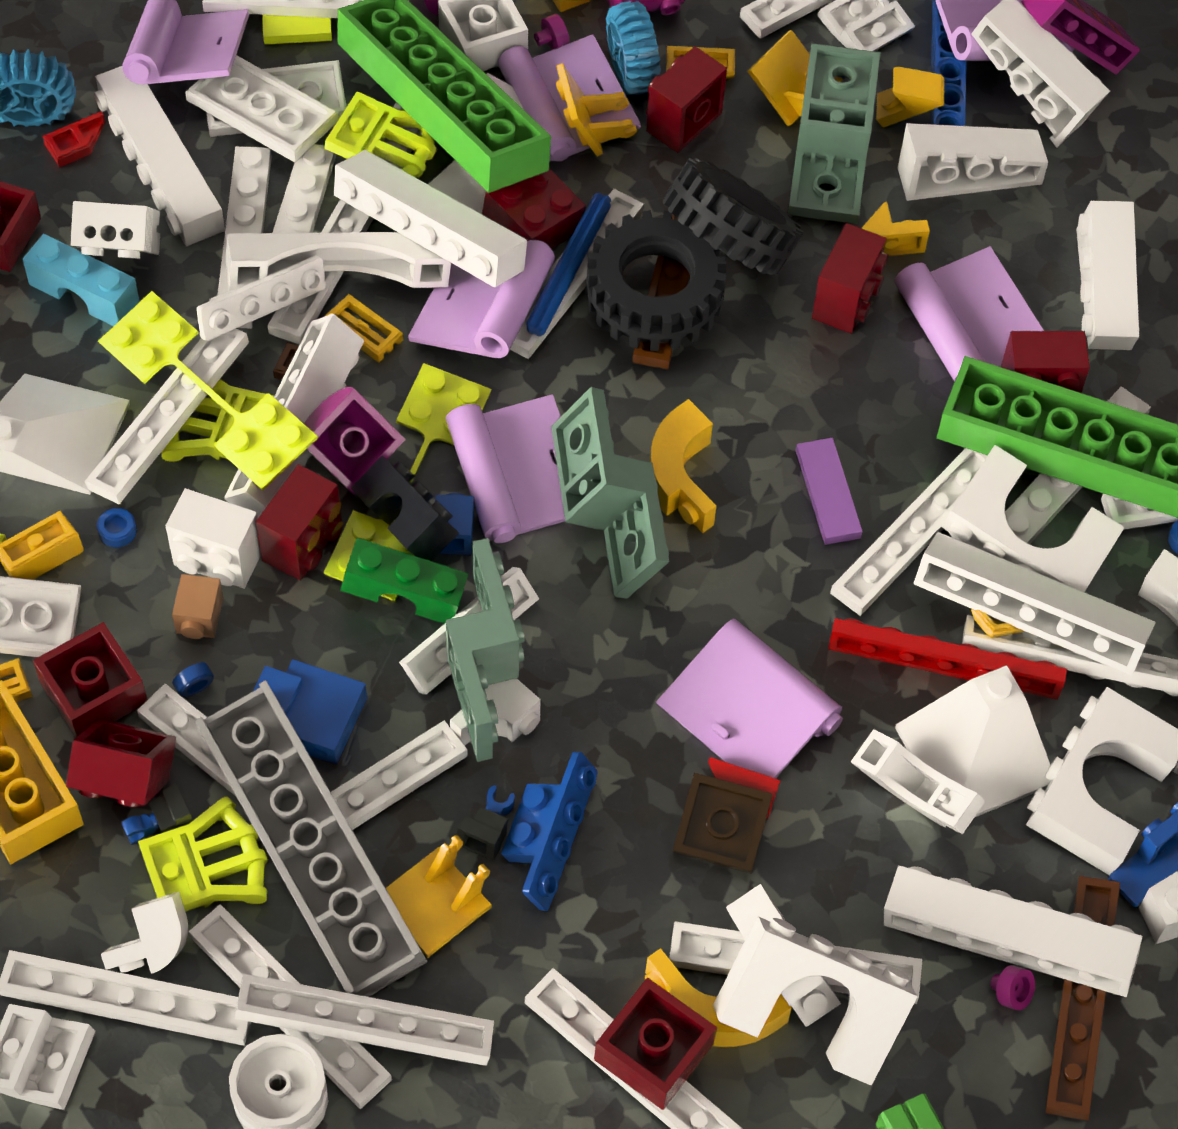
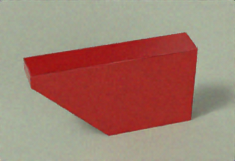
M102 111L43 135L44 144L59 168L92 154L105 124L104 114Z
M710 757L708 764L716 779L773 794L766 818L768 820L781 780Z

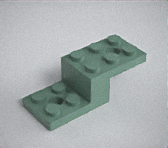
M811 43L788 208L790 215L858 224L881 52ZM845 76L850 81L842 83L836 81L834 77ZM827 183L833 185L836 189L824 191L819 188V185Z
M590 387L551 426L565 522L604 530L614 596L627 599L669 563V550L666 545L663 515L660 510L657 492L658 485L655 480L653 463L614 454V442L611 437L608 419L609 411L606 406L604 390Z
M488 538L473 541V582L482 612L446 620L447 660L477 762L492 759L493 743L498 742V733L495 725L498 724L497 710L493 699L487 700L485 689L491 684L519 678V662L524 661L521 643L525 642L520 619L513 620L511 609L514 608V600L509 585L503 586L501 575H504V568L499 551L492 552Z

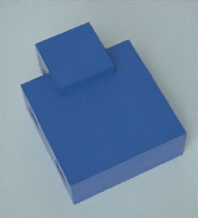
M292 659L286 672L265 666L253 691L260 688L259 683L266 680L308 754L337 765L366 703V683Z

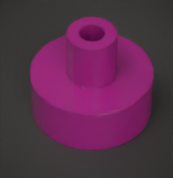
M558 14L550 15L541 20L542 30L534 33V39L538 46L547 43L553 50L569 44L567 28Z
M1010 965L1001 974H995L992 977L990 986L992 990L996 991L997 1000L1002 1006L1023 1010L1033 998L1035 978L1030 970Z

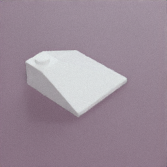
M24 374L0 401V472L90 495L92 491L88 490L85 480L110 451L130 406V401Z
M1007 665L969 680L895 726L909 752L937 772L976 792L985 800V803L975 817L1036 793L1039 787L1044 790L1051 781L1045 777L1051 765L1027 700Z

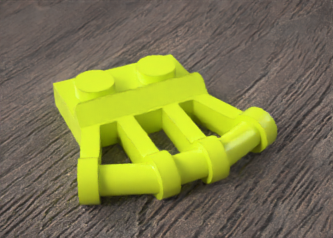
M360 92L355 93L325 140L326 150L346 159L367 150L376 156L403 167L401 170L413 177H420L426 169L425 162L432 159L437 151L434 145L435 140L406 111L397 110ZM399 126L419 128V130L421 131V136H418ZM384 138L414 150V155L383 142Z
M221 379L212 388L215 393L225 399L233 409L240 413L248 412L267 395L230 386ZM205 397L195 411L218 416L216 423L189 417L162 450V459L176 462L183 457L211 455L217 460L226 458L214 447V444L232 428L234 418L213 399ZM184 431L210 438L180 441L179 433Z
M228 796L218 800L191 823L138 841L157 898L180 892L185 912L203 905L206 908L215 901H244L249 904H262L267 901V889L263 887L264 867L268 862L266 853L263 849H259L256 841L259 836L253 825L248 824L235 810L236 804ZM223 820L232 829L197 842L195 841L199 835L217 821ZM235 845L241 846L243 854L206 867L204 866L201 857ZM248 870L247 885H211L210 883L234 873Z

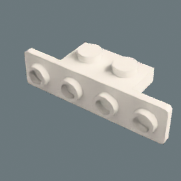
M315 255L237 290H229L209 299V302L198 306L197 315L201 338L206 341L211 340L324 290L326 283L323 259Z

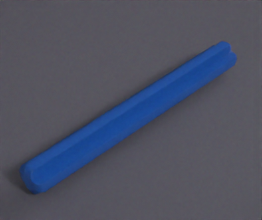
M600 192L596 193L589 202L526 322L527 331L530 334L542 336L548 329L611 207V198L608 195H603Z

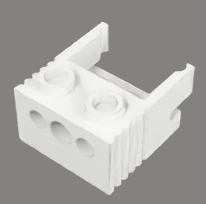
M73 201L71 246L81 248L82 255L103 256L104 249L118 250V257L140 259V252L159 255L160 233L156 231L157 225L159 226L160 211L148 206ZM115 228L117 232L116 237L110 241L108 239V232ZM132 231L133 237L131 240H128V234Z

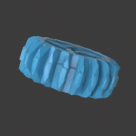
M639 1L621 2L609 8L606 17L607 25L605 28L607 31L608 51L611 58L610 62L624 93L627 96L643 95L649 93L648 87L651 81L657 75H660L661 72L659 46L657 45L653 23L650 20V14L646 11V7Z
M13 49L11 55L0 52V123L9 121L12 122L14 127L17 125L28 127L40 126L45 123L52 125L55 119L64 120L66 113L71 112L74 98H76L74 78L72 72L67 70L66 63H58L56 56L45 57L43 51L34 54L30 53L29 49L25 53H19Z

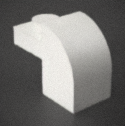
M180 892L139 903L132 908L140 938L109 947L101 953L106 970L117 966L120 973L144 966L143 959L147 958L152 974L164 968L177 957L183 949L188 935V920Z

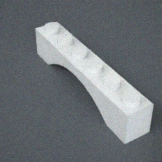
M399 232L227 234L226 267L230 290H237L315 255L323 259L324 271L369 273L396 280L412 288L448 287L451 262Z

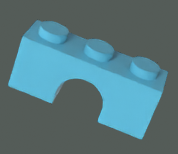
M44 233L23 258L29 285L57 299H60L69 289L84 300L88 307L89 315L112 326L116 325L140 302L134 277L89 255H82L81 251Z

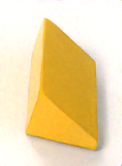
M60 510L0 543V562L9 577L34 580L81 554L84 548L79 534Z

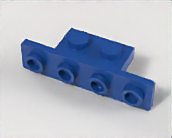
M572 752L561 785L527 784L501 853L509 862L532 863L522 892L541 911L549 910L553 897L557 893L558 883L566 860L571 854V846L576 832L583 820L584 810L590 793L596 784L597 769L582 752Z
M1178 802L1170 810L1172 815L1164 822L1158 818L1141 833L1144 840L1138 852L1114 870L1108 878L1110 881L1120 882L1119 892L1133 907H1138L1142 903L1149 888L1178 871Z

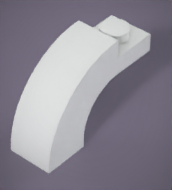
M874 729L851 761L871 779L939 825L943 827L948 826L961 834L964 833L985 803V800L976 792L937 772L914 756L899 742Z
M761 884L726 907L745 940L758 916L768 921H772L774 917L785 921L783 915ZM818 975L801 978L791 983L781 993L806 1027L841 1004L824 977Z

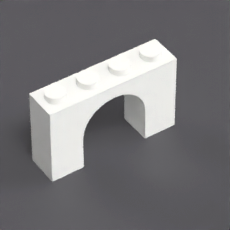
M994 445L941 527L948 531L954 539L1085 592L1125 527L1094 507H1091L1067 543L1048 549L1034 547L1025 543L1014 534L1007 523L1005 501L1027 465Z
M1107 687L1098 699L1091 696L1084 706L1080 716L1086 720L1081 729L1074 726L1062 746L1068 749L1063 759L1058 756L1055 758L1045 775L1047 779L1051 780L1046 790L1039 787L1028 804L1027 808L1033 811L1026 825L1110 876L1124 861L1140 830L1107 811L1093 800L1083 781L1082 769L1084 761L1099 755L1115 756L1162 782L1178 761V729Z
M758 916L713 1004L719 1022L758 1038L776 1000L786 987L808 976L818 975L833 978L848 988L849 1003L846 1014L826 1051V1055L834 1070L872 1085L918 997L909 983L910 978L905 973L890 966H887L885 970L871 965L872 961L856 951L849 950L845 954L833 949L834 945L819 935L811 934L808 938L796 933V928L782 919L774 917L772 921H768Z

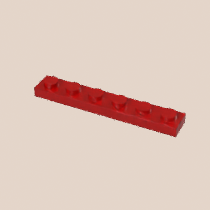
M850 618L844 620L834 619L828 650L965 680H971L1007 665L1022 692L1056 700L1060 696L1067 673V668L1058 667L1049 661H1030L1018 658L1016 655L1008 652H989L980 650L971 644L957 645L943 642L934 636L911 635L902 633L897 628H879Z

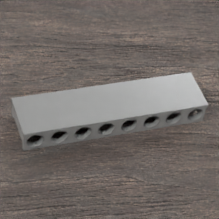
M265 680L259 683L260 688L204 720L202 717L195 720V723L346 993L369 997L428 961L272 689Z

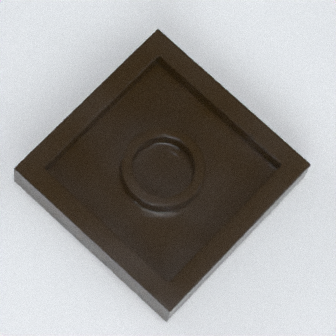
M694 773L673 847V853L752 874L773 794Z

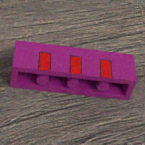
M1083 0L1021 1L1043 29L1116 75L1140 51V48L1121 25Z

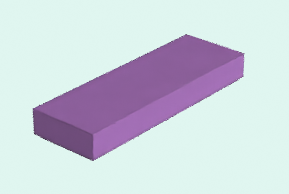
M833 438L797 444L796 454L824 545L861 539L863 531Z

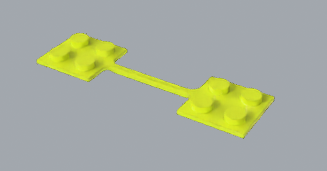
M151 291L98 342L144 384L164 366L175 365L234 418V425L214 444V447L264 491L318 439V436L269 393L248 412L240 413L233 409L179 361L180 351L199 332Z
M423 363L396 419L397 424L418 431L424 437L422 447L410 470L414 475H416L430 443L440 440L454 445L445 419L446 415L453 409L467 404L479 405L483 411L492 389ZM353 510L324 570V574L343 581L356 538L410 555L413 554L387 529L390 525L385 521ZM396 594L381 595V597L387 598L394 602L396 601V598L398 596Z

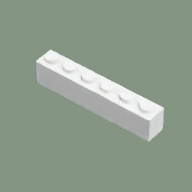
M123 66L95 76L98 91L94 92L96 103L102 112L107 110L110 115L108 116V121L115 136L121 135L124 139L122 145L130 161L135 159L138 163L136 168L144 185L150 184L152 187L151 195L159 211L162 209L166 211V221L171 233L174 236L179 234L187 247L224 232L222 208L148 84H136L130 81L123 72Z
M367 150L335 165L334 196L496 288L524 271L527 240Z
M334 314L311 321L274 398L302 423H305L323 401L346 387L344 382L350 370L359 360L358 353L364 343V339ZM305 450L264 491L238 469L224 499L231 504L256 511L259 518L296 466L299 464L304 467L311 454Z
M940 532L936 533L924 552L914 581V585L976 611L978 609L985 612L988 616L1011 624L1014 627L1131 676L1138 665L1156 623Z
M898 865L884 906V926L1124 997L1128 995L1143 937L1122 925H1112L1110 927L1096 923L1084 914H1065L1053 910L1049 905L1042 902L1032 901L1027 903L1013 899L1008 893L1000 890H982L972 887L965 880L959 878L944 879L932 875L924 868L915 866L906 868Z

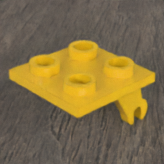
M792 30L788 31L747 71L787 126L792 125L802 114L810 56ZM834 77L838 82L843 81L841 77Z
M561 63L556 66L560 80L556 81V87L562 100L566 101L568 106L563 109L566 121L571 129L576 127L578 137L584 147L589 145L598 157L603 154L600 143L619 137L629 138L636 134V125H633L631 119L592 123L590 119L591 116L607 111H620L627 108L629 101L628 98H625L624 92L585 96L564 64Z
M458 835L452 837V842L449 846L444 843L441 847L436 848L386 887L411 934L427 958L492 908V904L481 893L484 880L489 876L490 870L484 864H481L476 875L471 872L466 878L455 867L457 852L463 845V841Z

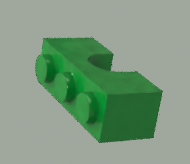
M356 538L340 591L374 602H378L379 596L382 594L400 595L415 604V615L445 624L446 620L456 615L469 573Z

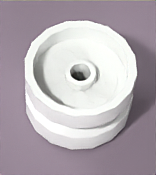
M285 1034L263 1036L248 1044L234 1060L229 1076L230 1094L236 1116L244 1129H316L324 1119L329 1101L323 1063L314 1048L300 1038Z

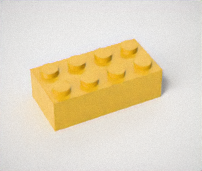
M1 680L0 848L11 865L83 826L84 823L76 801L3 680Z

